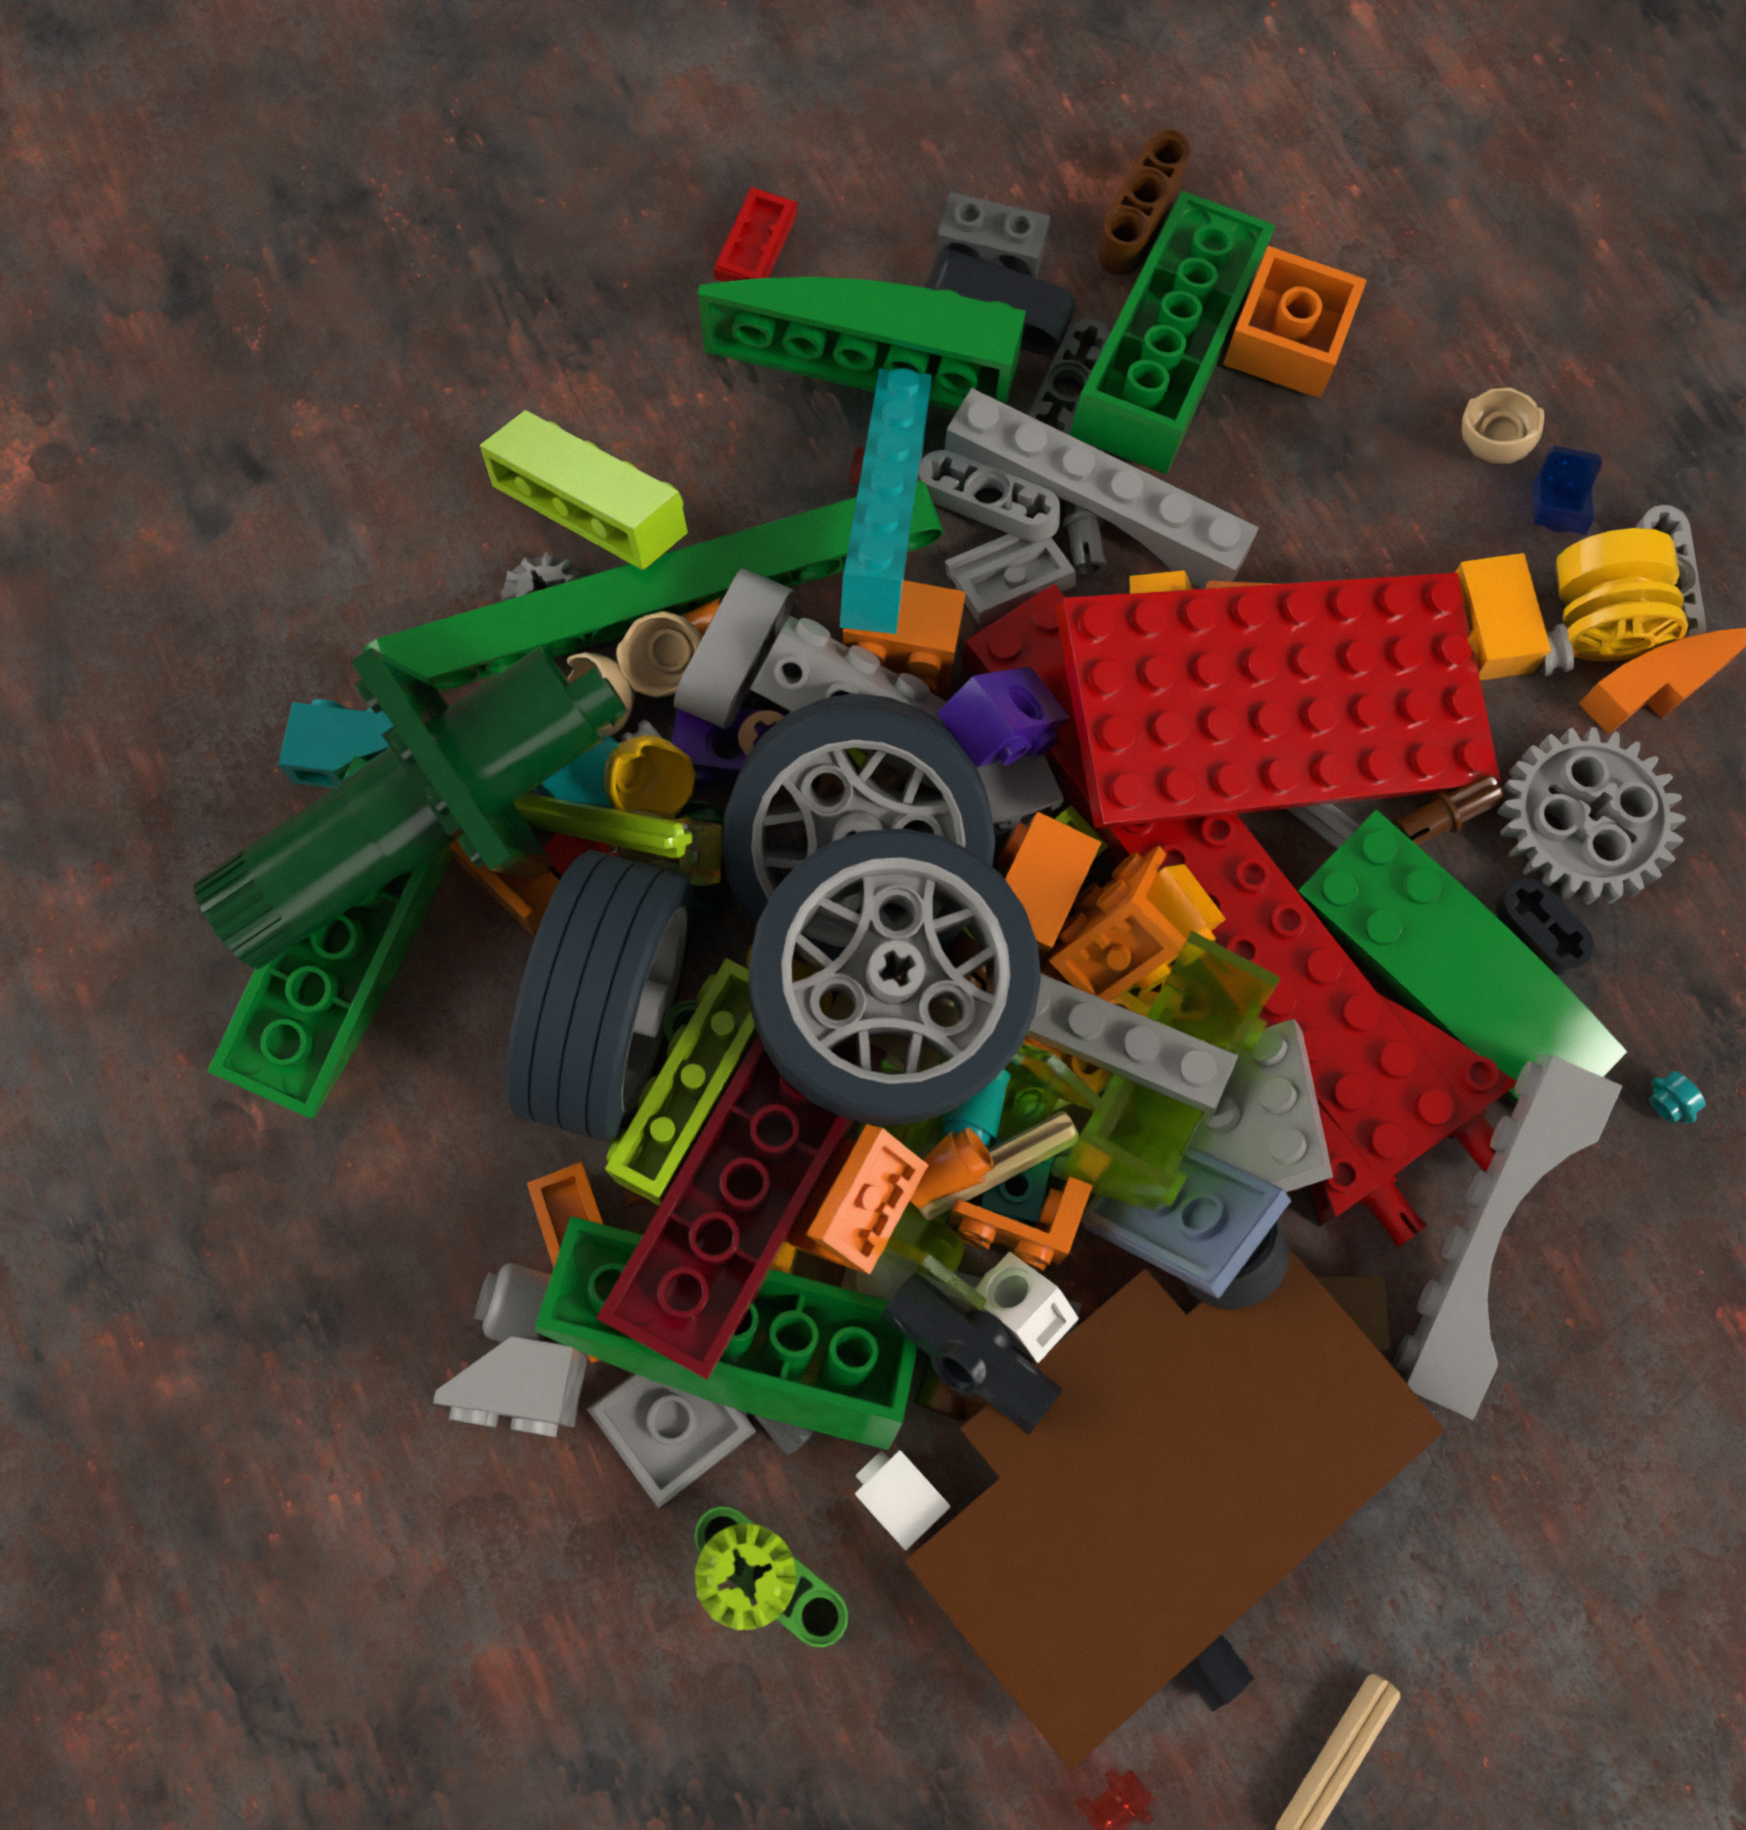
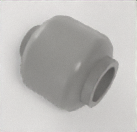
M516 1263L505 1264L498 1274L489 1272L483 1284L474 1319L483 1321L484 1335L490 1340L501 1343L509 1337L544 1342L546 1336L535 1332L534 1329L552 1274Z

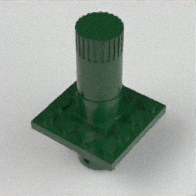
M539 646L449 707L432 680L371 647L350 662L361 677L360 680L355 682V687L362 699L374 713L378 714L383 710L393 727L381 734L389 748L343 778L339 786L196 881L193 885L195 888L193 891L196 895V901L200 905L201 912L205 915L209 925L214 929L215 934L223 941V944L241 962L248 964L250 968L258 970L402 873H409L456 840L459 841L466 855L478 868L486 864L490 871L535 879L540 878L552 870L555 865L513 802L605 741L601 729L608 724L615 727L623 719L628 710L607 677L603 679L600 672L593 668L570 684L548 653Z

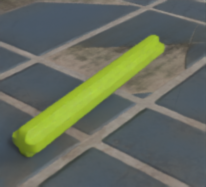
M526 793L513 802L532 828L671 858L684 856L686 845L692 843L691 832L683 830L682 824L676 821Z

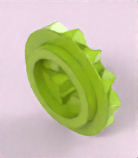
M738 1524L723 1529L705 1544L695 1567L697 1597L710 1617L724 1626L734 1630H752L766 1626L784 1612L795 1590L796 1567L790 1549L776 1533L760 1525ZM737 1548L741 1558L745 1557L746 1563L749 1566L759 1564L762 1567L769 1563L772 1566L771 1570L764 1572V1576L755 1581L757 1592L754 1595L757 1604L752 1605L750 1596H746L741 1587L734 1589L727 1587L723 1590L719 1587V1584L726 1582L727 1577L736 1572L734 1564L736 1557L733 1550Z

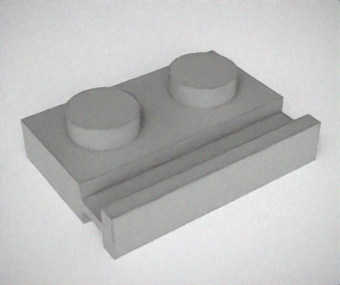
M1007 534L945 561L947 577L949 580H953L956 590L966 591L965 605L980 627L1003 617L1054 583L1061 592L1076 586V571L1052 537L1044 541L1032 542L1012 534Z

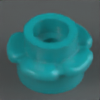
M1672 1071L1663 1079L1655 1077L1651 1081L1654 1094L1649 1097L1650 1104L1665 1121L1671 1124L1677 1121L1684 1124L1694 1123L1697 1120L1696 1113L1706 1106L1705 1099L1698 1088L1687 1077L1677 1071Z

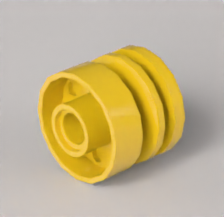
M1643 528L1607 531L1584 538L1568 546L1557 556L1555 570L1559 598L1567 605L1564 609L1562 620L1567 628L1568 640L1572 644L1573 657L1586 661L1602 662L1634 659L1654 648L1680 640L1685 636L1688 624L1686 614L1682 610L1684 603L1683 594L1674 586L1679 577L1675 543L1669 534L1655 529Z

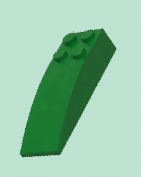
M1181 190L1081 392L1070 436L1167 475L1220 358L1276 225Z
M786 277L700 284L697 294L704 353L871 392L876 390L879 369H909L916 373L932 375L929 405L958 411L971 388L999 402L1008 404L1017 370L1026 313L1024 310L1012 308L1010 305L999 301L985 302L963 297L954 291L946 289L937 291L924 287L867 279Z
M354 756L345 777L368 761ZM447 846L409 873H402L261 969H254L207 1072L309 1119H315L373 1019L426 916L453 857L449 847Z
M1375 810L1298 890L1300 896L1344 952L1408 1010L1450 1035L1479 1056L1491 1059L1498 1069L1516 1081L1528 1061L1535 1063L1539 1054L1554 1055L1604 1077L1627 1052L1574 993L1504 923L1378 810ZM1514 1086L1504 1096L1516 1106L1520 1095L1515 1094Z
M570 1216L535 1324V1332L591 1357L697 1397L767 1419L889 1450L903 1424L918 1347L881 1316L885 1307L890 1302L889 1300L772 1269L707 1381L596 1319L643 1235Z

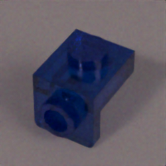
M1555 445L1549 448L1532 487L1534 524L1544 526L1554 532L1563 533L1569 531L1587 535L1594 520L1592 486L1602 466L1600 455Z

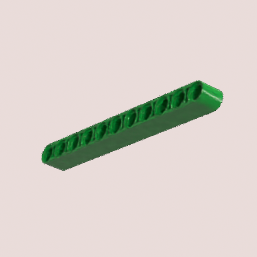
M917 481L908 552L929 546L944 534L928 488L923 481ZM857 497L664 553L645 570H641L632 564H627L389 634L369 642L363 648V653L372 647L432 680L439 692H444L494 677L539 646L554 659L624 638L633 622L643 618L645 615L668 611L681 616L719 597L723 599L735 576L743 568L789 588L844 572Z

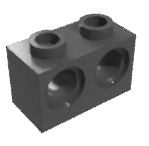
M950 192L937 234L935 262L939 253L953 250L1037 278L1044 255L1050 215Z

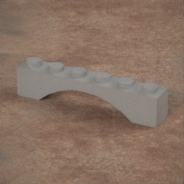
M973 388L969 391L946 431L945 450L958 453L1045 487L1054 492L1057 497L1093 512L1142 543L1161 559L1171 571L1185 570L1190 583L1202 589H1205L1207 582L1211 580L1234 581L1259 527Z
M1539 1054L1535 1063L1532 1061L1526 1063L1515 1085L1514 1092L1520 1095L1514 1112L1511 1118L1506 1115L1503 1116L1493 1133L1490 1148L1496 1150L1489 1168L1487 1172L1480 1170L1475 1175L1468 1189L1466 1203L1472 1206L1462 1227L1455 1225L1446 1238L1441 1256L1447 1262L1437 1282L1431 1279L1421 1294L1417 1312L1423 1315L1414 1336L1406 1334L1396 1350L1393 1367L1398 1369L1397 1373L1415 1394L1474 1420L1498 1367L1490 1336L1487 1298L1491 1265L1501 1234L1519 1202L1543 1175L1568 1156L1598 1142L1622 1085L1554 1055Z

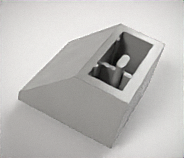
M509 1337L435 1391L433 1403L451 1407L450 1420L496 1427L498 1417L505 1416L512 1418L510 1427L512 1430L556 1437L558 1425L573 1428L575 1426L588 1357L585 1353L567 1345Z

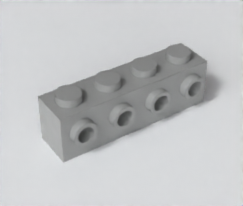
M789 615L750 688L791 712L820 699L849 694L891 697L924 710L945 725L937 713L947 701L930 693V688L925 682L908 673H901L899 676L881 666L880 660L872 652L859 646H851L849 648L830 638V632L824 626L807 618L798 620ZM859 748V749L865 751V752L868 753V754H869V753L871 752V750H872V749ZM888 752L881 760L907 775H910L913 764L906 759ZM924 773L921 783L941 793L927 774Z

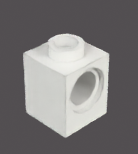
M1011 1252L995 1268L989 1270L981 1279L980 1284L968 1295L978 1310L989 1314L1003 1325L1010 1335L1012 1344L1036 1363H1039L1079 1319L1059 1287Z
M881 1450L856 1475L863 1486L855 1495L905 1551L951 1507L901 1450L891 1459Z

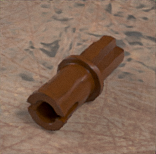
M1483 775L1468 785L1448 794L1442 791L1435 793L1432 802L1402 817L1393 819L1392 824L1398 829L1401 828V832L1419 846L1448 830L1453 833L1460 831L1463 822L1499 805L1504 795L1503 790L1492 775Z

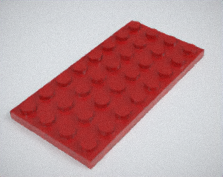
M1458 573L1063 598L1055 605L1094 829L1429 794L1439 791L1448 792L1466 786L1483 775H1492L1497 783L1501 782L1475 653L1471 650L1467 640L1471 634Z

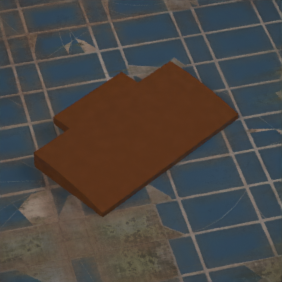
M1290 1249L1288 1269L1277 1289L1264 1300L1240 1309H1220L1201 1302L1186 1315L1145 1268L1054 1346L1039 1363L1034 1364L1037 1369L1063 1390L1029 1435L990 1404H987L960 1428L966 1438L998 1475L999 1479L904 1562L1064 1763L1072 1770L1446 1430L1363 1331Z

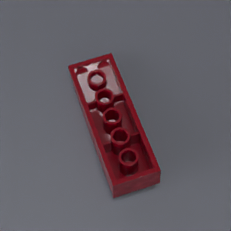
M757 1035L596 1317L602 1323L707 1381L776 1263L840 1144L854 1120L844 1119L810 1102L788 1083L763 1049L759 1035ZM856 1039L850 1040L831 1050L838 1058L858 1067ZM869 1043L871 1071L880 1073L883 1069L886 1051Z

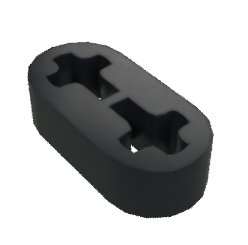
M1531 878L1519 879L1508 886L1498 897L1496 903L1498 919L1554 974L1569 975L1585 965L1593 956L1594 942L1588 929L1542 882ZM1528 896L1535 905L1522 916L1515 907L1518 905L1519 900L1521 901ZM1568 938L1574 947L1571 948L1570 954L1560 957L1554 949L1560 941Z

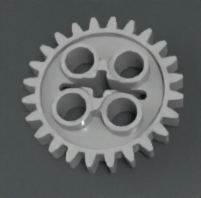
M1591 727L1581 740L1574 728H1569L1560 737V741L1553 734H1550L1539 744L1540 748L1532 745L1522 756L1523 762L1518 761L1508 772L1513 780H1508L1502 787L1503 796L1510 800L1505 801L1497 810V814L1510 818L1512 821L1500 831V835L1503 837H1517L1519 843L1508 854L1510 857L1526 854L1530 861L1526 864L1522 873L1528 875L1539 869L1544 873L1541 882L1547 887H1550L1556 881L1561 883V895L1564 900L1570 898L1578 889H1581L1584 903L1588 905L1599 898L1601 892L1608 904L1618 900L1623 896V892L1631 898L1644 889L1643 883L1650 886L1662 876L1660 870L1667 868L1676 859L1669 851L1674 850L1683 843L1684 838L1671 830L1676 829L1685 822V816L1670 812V808L1678 803L1682 796L1681 794L1665 793L1663 789L1673 778L1672 774L1655 776L1652 769L1656 766L1659 758L1653 756L1642 762L1637 758L1641 743L1636 741L1624 750L1620 748V735L1618 732H1614L1605 742H1600L1596 727ZM1572 771L1581 774L1588 782V787L1577 783L1572 776ZM1548 788L1552 789L1553 795L1549 792ZM1620 801L1626 802L1633 807L1636 817L1628 815L1622 809ZM1590 812L1593 814L1592 818L1588 816ZM1544 813L1555 816L1559 820L1562 830L1552 828L1547 823ZM1628 836H1630L1633 839V843H1631ZM1593 843L1601 845L1607 850L1610 861L1604 860L1596 854Z

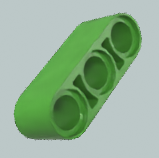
M719 1506L710 1509L700 1518L695 1527L694 1540L697 1550L701 1554L705 1544L708 1542V1528L718 1517H730L737 1524H758L735 1507ZM737 1548L733 1551L736 1557L734 1561L736 1572L727 1578L737 1587H741L757 1603L754 1595L757 1592L754 1577L756 1566H749L746 1563L745 1557L741 1558ZM791 1553L796 1567L795 1590L788 1606L776 1620L801 1641L812 1647L832 1645L842 1637L847 1627L848 1609L845 1600L835 1588ZM817 1597L832 1601L837 1607L839 1614L835 1627L823 1634L810 1631L802 1618L804 1606L811 1599Z

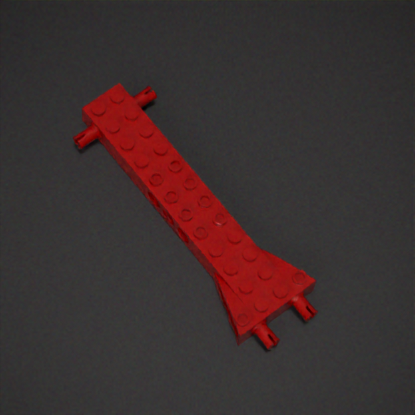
M1054 583L965 641L962 668L971 679L975 675L1032 667L1071 718L1056 732L1059 737L1058 742L1044 755L1068 807L1072 805L1094 829L1055 605L1066 597ZM1237 814L1094 829L1108 845L1104 854L1115 868L1131 854L1137 852L1143 857L1153 848L1159 846L1166 853V856L1158 872L1164 867L1185 864L1226 920L1211 931L1216 937L1214 942L1189 959L1184 954L1182 956L1196 973L1207 977L1213 984L1217 994L1216 1000L1244 1036L1293 1018L1302 1029L1333 1175L1332 1178L1309 1185L1316 1204V1208L1313 1210L1319 1226L1338 1217L1355 1203L1359 1206L1365 1203L1392 1238L1396 1247L1415 1236L1416 1232H1421L1428 1224L1419 1217L1394 1184L1398 1179L1395 1174L1446 1136L1450 1140L1455 1137L1480 1170L1487 1172L1496 1150L1490 1148V1142L1495 1130L1484 1117L1488 1113L1485 1108L1512 1089L1517 1081L1498 1069L1491 1059L1479 1056L1418 1015L1378 994Z

